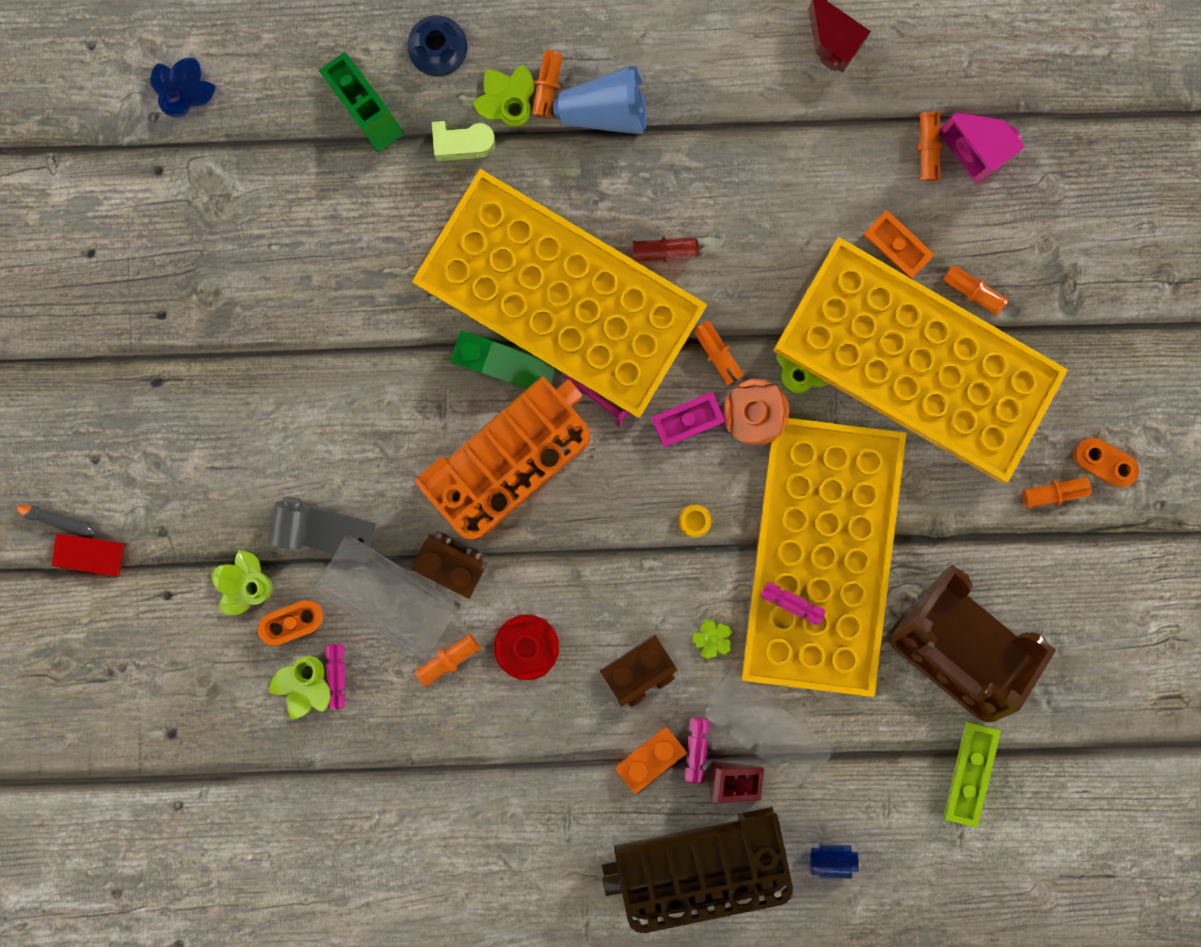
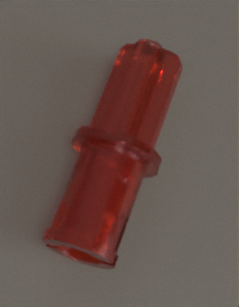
M662 236L660 240H633V258L636 262L664 260V263H667V259L691 258L699 255V243L695 237L666 239V236Z

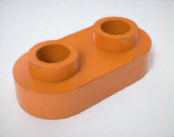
M1083 439L1074 448L1073 458L1076 465L1111 486H1129L1136 481L1139 475V466L1133 457L1101 439ZM1092 448L1098 452L1096 460H1092L1089 457V451ZM1121 464L1127 468V473L1123 477L1118 473V468Z
M307 599L265 615L258 624L259 637L267 645L278 646L314 632L321 627L324 621L323 608L316 601ZM305 610H310L313 613L311 622H306L303 619L302 614ZM274 622L281 624L282 632L280 634H275L272 631Z

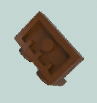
M436 531L435 535L426 534L424 543L410 569L470 599L488 565L487 562L482 560L484 554L466 546L464 551L453 546L454 539L439 531Z
M655 634L600 669V673L617 697L621 707L627 703L630 707L637 705L647 697L645 693L647 690L655 685L658 689L668 685L675 679L673 674L678 671Z

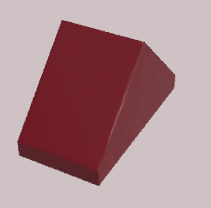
M713 761L709 791L712 802L720 804L760 801L764 767Z

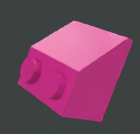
M956 113L940 129L941 138L976 185L1025 148L1021 143L1022 136L1019 131L1001 119Z

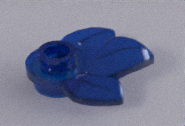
M194 57L179 60L173 65L172 69L158 63L151 72L150 84L153 91L159 95V107L163 113L174 118L186 115L191 107L203 106L208 103L216 89L214 84L201 81V67ZM174 97H180V98H179L177 101H175V102L169 101V100H171V99L174 98Z

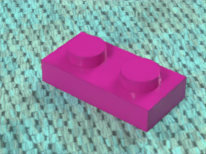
M713 391L651 417L663 448L725 422Z

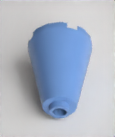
M629 66L559 92L558 99H554L553 103L556 119H561L562 124L566 126L643 134V129H646L647 115L645 95H642L640 87L637 86L643 85L640 69L638 66Z

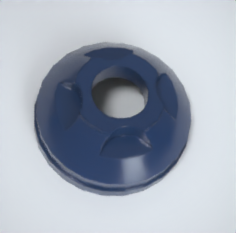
M441 15L429 16L417 22L409 34L407 43L409 57L414 66L420 72L433 77L447 76L458 70L463 64L468 50L465 33L454 20ZM433 32H439L445 37L444 46L438 50H432L426 45V38Z

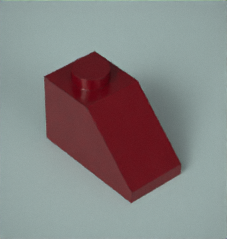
M812 0L808 10L816 54L821 57L820 61L829 69L834 71L838 69L844 72L871 31L827 0Z

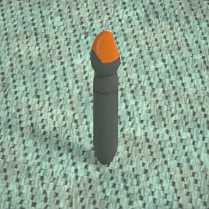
M19 505L17 507L19 514L28 520H38L50 526L82 536H93L96 534L95 529L89 524L54 512L41 510L38 506Z

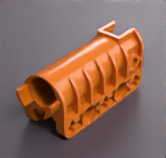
M542 375L448 458L440 457L414 480L415 483L459 535L469 540L484 537L589 445L591 439L589 428L572 409L583 399L581 392L570 379L555 389ZM570 429L576 432L580 429L583 430L581 433L582 442L578 444L576 441H571L566 446L571 452L565 456V453L555 441L560 438L562 444H564L570 438L568 434ZM549 449L556 450L559 454L558 462L552 467L543 466L541 462L542 454ZM534 461L536 466L545 472V475L540 477L537 472L529 478L531 483L529 488L522 485L514 491L519 494V497L516 499L514 494L504 486L508 483L509 486L515 487L520 482L518 475L521 472L528 475L534 470L529 465ZM458 491L460 493V500L455 502L453 496ZM497 493H503L507 498V505L500 512L496 511L491 503L493 496ZM486 512L494 518L492 521L490 517L487 519L484 517L477 524L480 529L479 531H469L467 528L471 524L468 520L469 517L478 518Z

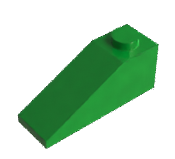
M343 52L319 70L378 153L405 134L390 110L346 52Z
M460 330L450 359V363L454 366L525 390L542 375L551 384L556 371L555 368L537 357Z

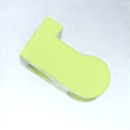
M445 121L432 122L436 161L483 158L489 156L495 149L496 142L493 130L486 124L477 123L468 129L447 130Z

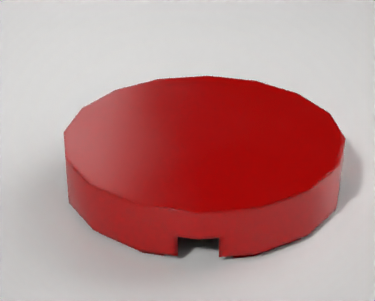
M520 614L508 619L499 628L494 640V656L499 667L508 675L518 680H535L546 675L555 665L559 655V638L554 627L546 619L534 614Z

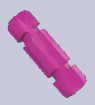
M771 582L766 583L761 593L763 599L771 603L776 602L777 606L800 618L804 616L806 621L814 625L821 623L825 615L824 609L815 604L809 605V601L785 589L782 591L780 590L781 587Z
M338 643L328 644L325 647V659H328L326 664V683L330 688L331 696L328 709H342L345 707V694L342 692L345 689V662H342L345 652L344 645Z
M694 717L691 718L689 726L692 736H688L686 763H689V767L685 769V780L689 783L700 784L704 782L705 770H703L702 766L706 765L708 738H705V734L709 733V720Z

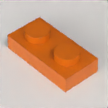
M887 209L862 235L902 274L911 279L935 255Z
M665 725L614 767L636 795L683 757L687 751Z

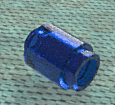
M819 844V848H810L811 875H819L820 879H852V872L859 871L858 852L852 851L851 845Z

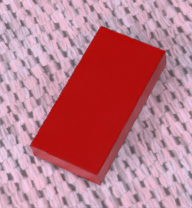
M56 533L51 566L120 576L125 543Z

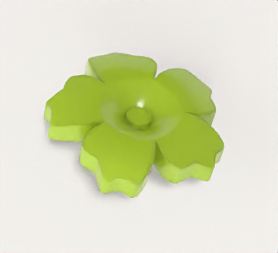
M712 618L705 619L703 624L700 625L702 632L693 633L692 641L697 648L703 647L701 656L707 660L711 657H716L717 651L722 655H726L731 651V641L725 639L732 634L729 625L718 623L716 626Z

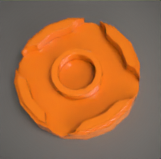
M753 378L743 381L735 386L736 388L731 394H728L724 402L723 417L725 426L742 443L757 446L771 443L782 434L788 424L790 410L787 398L779 387L767 380Z

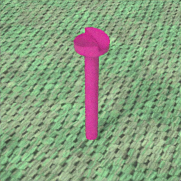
M564 374L563 378L566 380L570 379L576 388L615 416L617 419L614 424L618 427L622 425V421L630 414L626 410L621 412L602 396Z

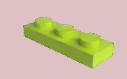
M966 721L943 814L945 820L978 828L1001 734L1000 729Z

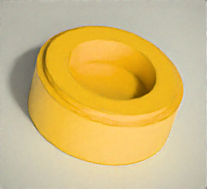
M693 504L681 511L678 524L685 535L697 538L705 535L710 530L712 517L705 507Z

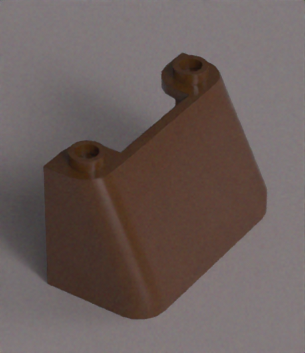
M951 565L942 572L890 637L889 642L896 652L972 715L985 722H995L1022 708L1056 650L1038 633L1026 632L1018 636L1012 633L968 596L973 588L968 574Z

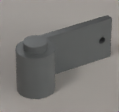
M286 496L283 497V501L275 503L268 542L273 546L284 549H299L302 546H307L367 562L376 523L303 504V500Z

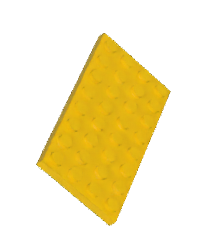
M479 169L412 280V283L531 355L541 359L638 419L641 417L708 305L482 169Z
M840 237L835 240L773 349L777 354L1003 485L1007 484L1011 479L1068 371L1065 367Z
M788 418V424L782 434L770 443L743 658L742 681L875 697L906 432ZM771 582L781 587L780 590L784 591L785 589L809 601V605L815 604L824 609L825 615L821 623L814 625L806 621L804 616L800 618L777 606L776 602L771 603L763 599L761 593L766 583Z

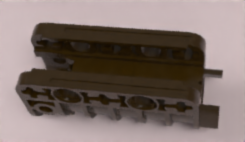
M773 806L737 813L738 820L614 845L616 862L602 864V882L605 895L611 896L622 893L628 923L638 933H649L786 904L792 897L793 885L777 813H774ZM759 883L760 888H757L755 884ZM741 886H747V888L744 891H735L737 888ZM722 890H726L727 894L723 895ZM781 890L782 896L775 897L774 893ZM711 894V897L706 898L705 895ZM693 896L694 901L690 902L689 897ZM759 896H764L765 900L759 901ZM752 898L750 902L746 904H740L736 902ZM673 900H680V901H681V902H680L679 904H677V905H670V904H669V903H670L671 901H673ZM661 903V908L656 909V904ZM725 903H730L732 907L725 908ZM714 906L715 910L708 911L707 907ZM692 910H697L698 914L692 915ZM685 912L681 917L678 918L670 916L672 914ZM658 917H663L664 921L658 922ZM639 919L647 920V924L641 925Z

